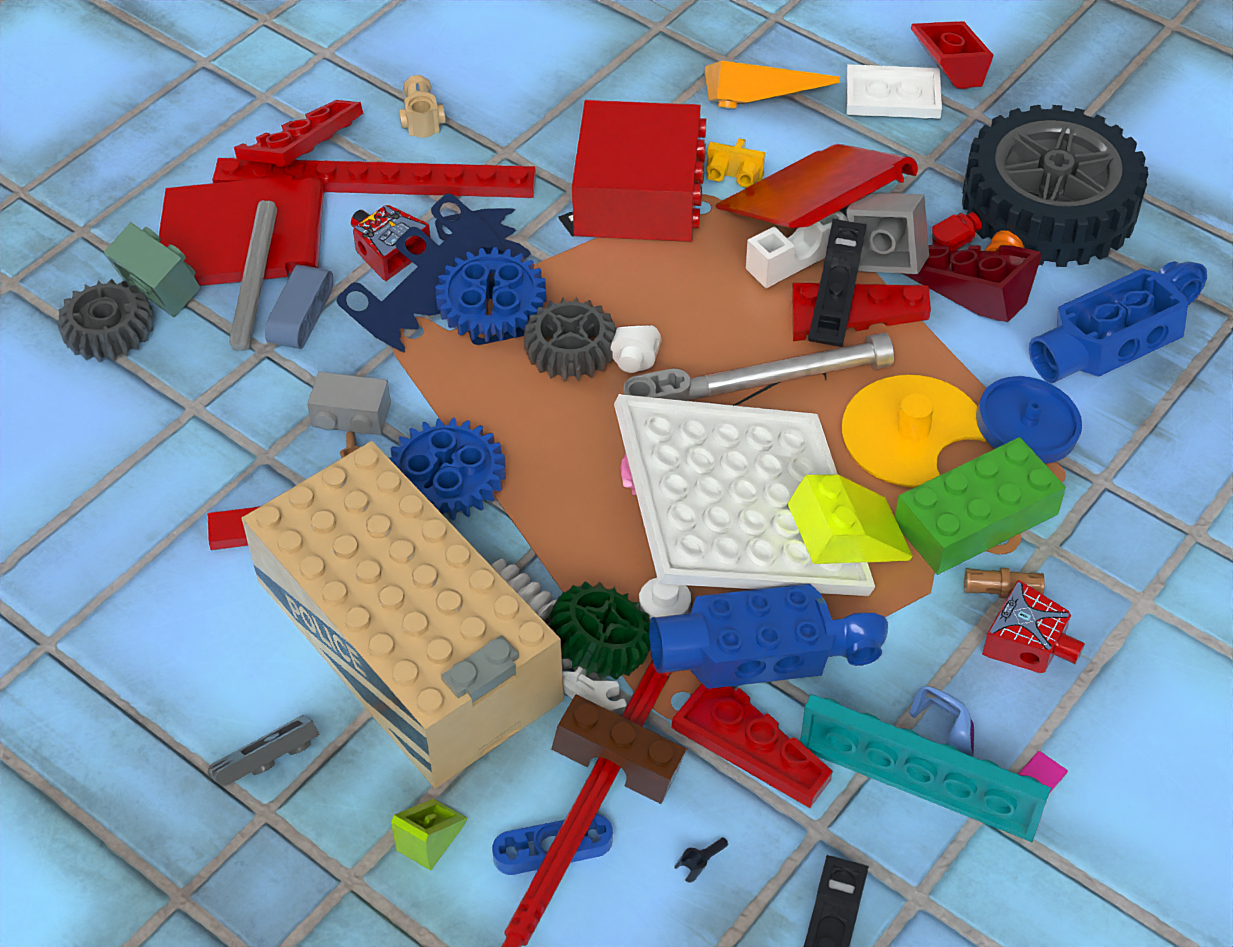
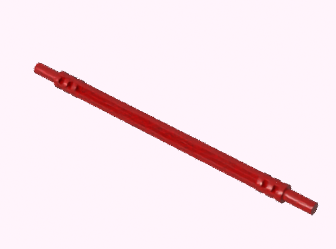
M651 660L621 716L643 727L672 672L657 673ZM601 757L597 759L504 931L506 939L501 947H521L528 944L621 769L616 763Z

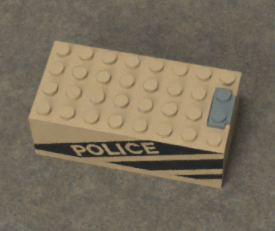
M373 441L363 445L242 517L259 584L434 789L564 701L561 639Z

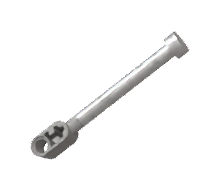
M883 332L868 335L863 344L690 378L685 371L680 369H667L637 375L625 382L624 395L690 401L870 364L873 370L891 367L894 363V351L889 335Z

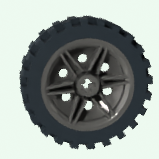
M1041 105L1030 106L1029 111L1025 112L1017 108L1010 110L1009 117L1004 118L1002 115L993 118L991 127L984 125L979 130L978 138H974L971 144L962 191L963 209L967 210V214L971 212L977 214L982 223V229L976 232L982 239L987 237L992 239L997 232L1002 230L1009 231L1019 237L1024 248L1040 251L1041 260L1039 265L1042 266L1044 261L1056 262V267H1067V263L1070 261H1077L1078 265L1089 264L1090 257L1096 256L1099 260L1108 257L1110 247L1115 251L1120 249L1124 244L1125 238H1130L1133 233L1149 175L1148 167L1144 166L1146 160L1142 151L1135 152L1137 142L1132 137H1123V129L1116 124L1112 127L1105 123L1106 118L1097 114L1094 118L1084 114L1085 110L1075 108L1074 112L1062 110L1063 105H1052V109H1042Z

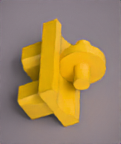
M741 138L737 140L736 146L709 142L706 166L708 179L720 182L724 180L725 176L737 178L736 182L740 186L749 187L764 178L766 152L746 149V140Z

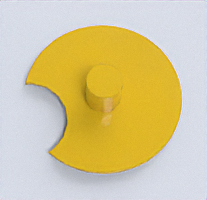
M922 375L891 376L867 385L851 399L842 419L843 441L854 461L874 477L904 487L915 488L940 476L937 469V458L941 451L951 443L966 439L986 442L976 421L977 405L971 398L947 382Z

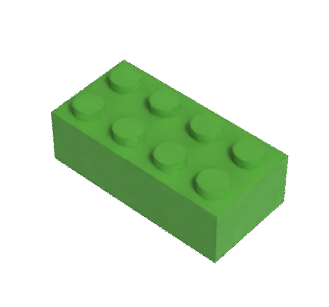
M1019 437L899 495L895 519L903 535L933 571L939 575L1058 515L1066 486Z

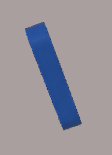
M596 814L571 863L600 857L610 850L613 843V828L607 818ZM564 820L501 833L496 837L492 845L495 867L507 875L538 870L547 854V851L541 847L542 841L547 837L556 836ZM596 829V833L600 835V841L592 842L591 837L588 836V831ZM534 841V856H530L528 842ZM514 847L517 852V858L509 859L506 848Z

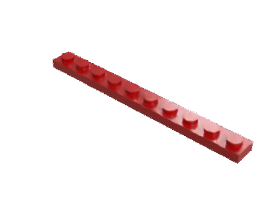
M218 158L212 180L213 183L293 175L294 179L314 178L319 180L324 185V192L407 195L452 194L454 196L534 198L536 169L535 166L294 160V163L289 166L277 167L271 163L239 160L236 158Z

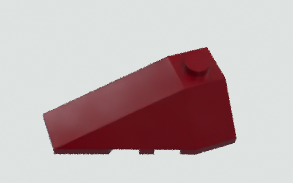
M928 245L929 257L919 273H901L922 285H928L929 289L979 316L1009 322L1028 302L1041 260L1040 251L1012 245H1000L998 251H981L980 245H969L968 250L950 251L948 245Z

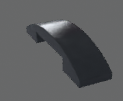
M838 219L832 220L823 272L808 337L810 342L843 347L867 224Z
M830 855L826 856L804 947H850L869 866Z

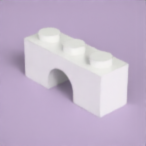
M839 210L809 227H798L788 238L774 226L748 239L746 269L765 288L776 284L826 257L832 220L848 221L847 217Z

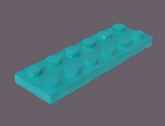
M811 694L805 705L800 742L815 756L1033 842L1051 787L1041 784L1031 776H1020L1000 768L990 760H979L964 754L951 745L939 744L923 738L913 730L900 729L882 722L872 714L859 713L846 708L833 699L821 698Z

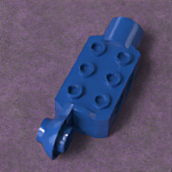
M1176 261L1169 262L1161 268L1159 273L1142 268L1059 306L1057 327L1032 338L1029 343V355L1035 370L1049 383L1057 382L1078 371L1102 376L1184 337L1188 305L1194 302L1202 292L1207 280V269L1203 264L1189 261L1182 263Z
M811 584L696 596L691 613L651 618L649 644L653 665L657 673L690 670L707 689L822 676L828 657L833 656L845 657L848 663L854 666L870 664L882 655L881 646L887 638L888 621L884 616L876 613H855L842 619L832 620L827 603L822 598L821 593Z

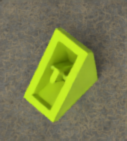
M435 799L394 814L391 826L396 851L431 871L464 827L467 817Z

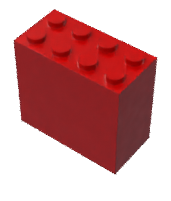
M600 100L584 101L572 181L574 236L692 242L693 228L699 229L700 209L695 208V206H701L702 204L701 184L704 181L703 163H705L706 143L705 140L700 138H706L707 118H700L701 105Z

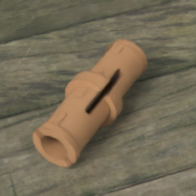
M1002 567L1000 571L966 568L964 592L997 594L999 598H1008V595H1010L1016 582L1019 580L1044 594V573L1012 572L1009 568Z

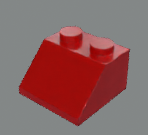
M965 21L912 24V32L953 86L959 89L983 86L994 55Z

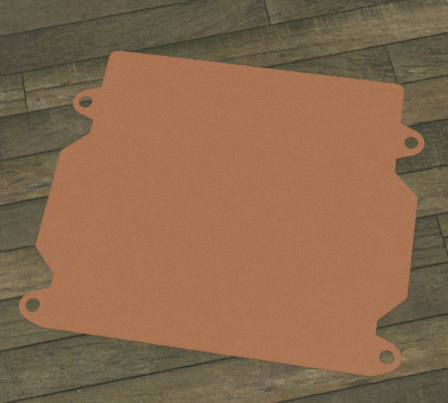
M702 194V201L709 203L711 210L708 213L700 214L699 229L693 228L692 242L597 237L534 264V269L540 268L541 277L545 278L547 301L544 302V308H547L549 301L558 304L564 298L566 302H573L577 297L580 303L591 300L593 307L602 305L604 313H610L616 328L646 325L656 327L661 334L662 342L654 365L647 370L635 373L625 372L620 369L612 358V363H606L604 371L595 370L592 378L584 374L581 375L579 381L575 376H568L565 382L561 375L551 379L548 371L539 373L536 365H531L524 349V336L475 345L471 342L468 331L463 335H459L458 328L448 331L431 320L419 316L415 318L419 326L423 328V334L418 338L410 339L404 335V329L401 328L400 341L405 347V352L394 348V356L438 418L442 420L443 425H449L452 418L456 419L457 426H462L465 421L469 420L471 430L481 425L483 426L484 435L492 433L494 443L501 444V453L505 456V479L501 480L502 490L494 491V496L561 591L566 592L572 585L579 587L585 581L592 587L601 582L606 589H611L615 585L616 592L621 595L629 593L628 599L631 602H639V593L642 587L649 580L657 578L637 495H632L631 488L623 486L622 471L620 470L621 461L624 459L626 451L614 403L619 394L624 395V384L629 378L667 369H680L685 371L690 378L863 344L868 335L886 332L891 339L894 351V363L891 367L873 370L870 364L826 372V381L822 373L782 381L737 406L818 414L837 474L885 497L894 517L898 496L913 489V487L894 485L880 480L862 469L850 456L842 437V419L851 399L867 385L877 380L897 375H922L942 380L960 389L977 406L986 387L923 321L893 326L877 323L869 326L868 330L856 332L854 327L847 328L843 347L808 341L809 335H805V340L793 342V282L820 283L825 258L765 288L746 269L747 240L774 226L788 238L797 228H789L717 209L716 204L722 200L707 194ZM858 271L855 284L887 285L876 272ZM489 299V301H487V315H491L493 309V300ZM479 334L478 337L484 338V334ZM592 336L589 339L594 341L595 337ZM550 337L546 339L547 342L552 340ZM770 384L690 401L734 405ZM966 439L953 442L945 447L938 456L937 469L940 475L995 448L987 441L983 442L981 440ZM1057 462L1045 464L1061 482L1065 480L1066 473ZM1021 533L1010 538L1006 544L997 545L986 552L993 554L1013 552L1021 543ZM904 536L913 555L910 561L867 562L875 584V589L869 596L821 593L827 603L832 620L842 619L855 613H876L887 617L929 595L932 591L935 572ZM686 585L691 593V610L696 596L757 590ZM650 651L644 663L638 669L636 668L629 676L622 675L633 692L652 660ZM690 670L672 672L652 709L663 717L672 720L678 712L671 705L673 695L679 692H686L692 695L701 682Z

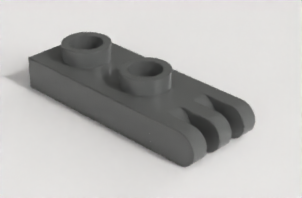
M302 715L211 764L208 768V775L219 785L227 786L251 772L253 775L263 773L275 765L274 760L286 753L294 755L307 749L311 745L310 740L320 734L313 720Z

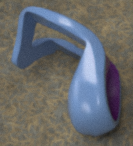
M930 686L921 687L910 709V716L916 718L932 703L957 717L946 744L973 757L974 724L966 706L958 699L939 689ZM927 693H929V694L935 696L936 698L925 697V696H926Z

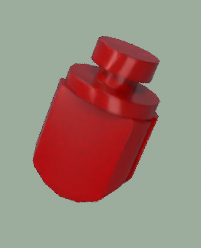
M974 212L967 215L959 213L932 227L933 245H948L950 251H956L969 244L975 238V232L982 229L979 217Z

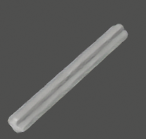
M262 200L257 206L229 340L232 349L236 351H246L250 346L277 214V207L273 201Z

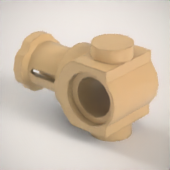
M422 75L409 77L403 85L404 93L408 96L404 100L405 109H399L401 127L408 128L409 136L425 138L435 133H440L439 124L445 123L443 104L437 105L436 96L430 94L431 83L429 79ZM416 84H419L420 91H417Z

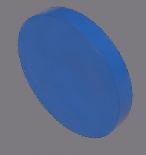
M1012 376L993 382L983 392L976 410L978 428L993 448L996 449L1021 437L1044 464L1059 461L1069 455L1074 449L1082 431L1081 415L1071 398L1056 386L1032 377Z

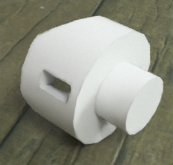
M653 325L618 327L611 344L614 361L620 369L628 373L649 369L656 360L662 342L661 334Z
M654 578L649 580L639 593L640 611L649 614L648 623H650L652 617L691 613V593L686 585L659 584L658 579Z

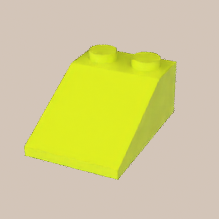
M838 474L805 475L787 503L813 564L910 561L913 557L886 498Z

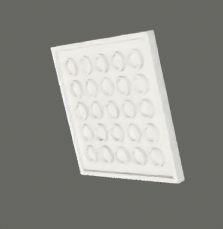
M618 395L614 407L659 584L757 590L811 584L817 591L824 594L869 596L875 589V584L867 562L813 564L787 504L805 475L837 474L818 414Z

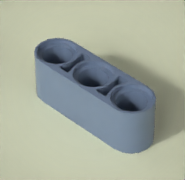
M300 264L296 265L268 317L265 327V339L267 342L302 349L305 346L332 292V271Z

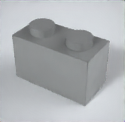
M318 372L307 403L312 427L325 430L352 431L359 434L381 435L391 405L388 380Z

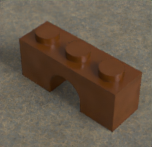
M575 694L557 726L551 750L587 768L595 757L608 759L620 766L627 777L625 787L662 804L679 771L687 748Z

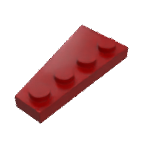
M344 100L330 102L305 114L306 119L289 121L281 125L282 132L272 135L266 132L257 136V143L252 146H247L244 143L235 146L236 159L271 163L277 167L289 166L302 154L313 151L314 146L320 142L332 138L333 134L341 128L350 126L353 120L363 114L361 102Z
M793 282V342L805 340V335H809L820 283ZM855 284L847 328L854 327L856 332L868 330L869 326L877 323L893 326L929 320L931 312L929 286Z
M701 683L672 718L671 728L811 808L831 781L833 771L799 740L785 735L778 728L779 723L768 713L763 715L750 703L751 698L740 688L735 690L733 687L728 686L707 689Z

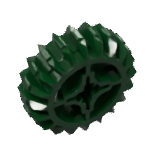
M586 581L579 587L572 585L569 590L563 592L558 597L549 614L550 618L548 621L549 627L561 639L562 659H570L572 661V669L578 666L585 669L586 676L592 672L597 673L601 680L608 675L615 680L623 674L629 676L644 663L650 651L649 614L640 611V602H631L628 599L629 593L621 595L616 592L615 585L611 589L604 588L601 582L597 583L594 587Z

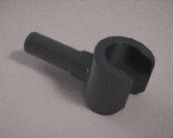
M722 837L702 850L687 848L674 868L677 869L679 866L688 867L691 872L685 881L689 883L694 882L707 865V861L726 848L728 841Z

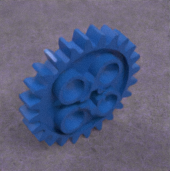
M497 247L492 249L491 254H486L485 250L480 248L479 256H474L468 251L466 252L467 260L463 261L456 257L454 259L455 267L446 265V275H439V285L435 287L437 309L440 310L441 319H447L449 328L458 326L459 335L470 331L472 340H475L479 334H484L485 342H488L491 335L496 334L498 339L503 341L505 332H509L510 335L516 337V328L519 327L525 330V325H528L530 315H536L538 307L544 308V302L547 301L545 278L541 277V269H534L533 260L524 262L522 253L514 258L511 257V249H507L501 255L498 254ZM491 273H495V286L493 287L492 297L493 309L492 314L487 315V301H489L490 298V275Z
M438 418L436 427H430L428 423L422 422L423 431L418 432L416 429L410 428V439L400 436L398 438L399 447H391L392 457L389 459L442 515L443 513H448L452 521L456 519V514L459 511H462L465 516L470 517V507L472 506L482 511L484 509L483 499L493 502L494 491L502 490L501 480L505 479V456L501 453V444L494 443L492 433L484 435L483 426L481 425L471 430L469 420L465 421L462 426H457L455 418L451 419L449 425H443L442 420Z

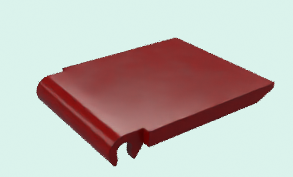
M834 144L823 151H816L717 203L716 207L720 210L789 228L809 227L894 180L904 183L903 174L916 176L918 166L911 157L849 145Z
M293 175L166 188L159 230L160 243L165 247L171 244L186 256L184 262L196 272L193 277L199 286L242 282L258 203L262 200L273 201L277 207V214L263 280L288 277V272L292 274L298 264L319 268L324 185L314 178L294 179Z

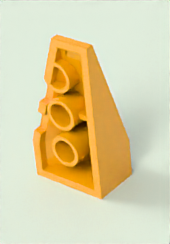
M722 60L705 66L709 101L718 102V107L725 109H737L739 104L840 83V76Z

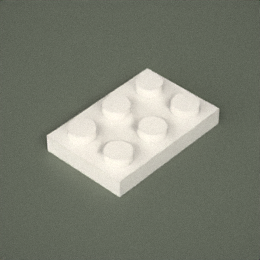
M847 64L846 115L923 119L941 118L940 68Z

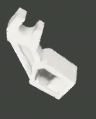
M562 659V670L572 668V661L570 659ZM579 666L574 668L575 672L562 671L563 693L573 699L575 694L620 716L622 715L627 706L625 699L610 701L608 699L619 695V684L617 681H592L585 676V669Z

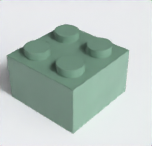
M130 222L103 253L129 286L136 285L138 290L145 294V297L175 318L201 288L193 277L196 272L184 262L186 256L179 249L171 244L165 247L160 243V237L151 229L144 227L141 230Z

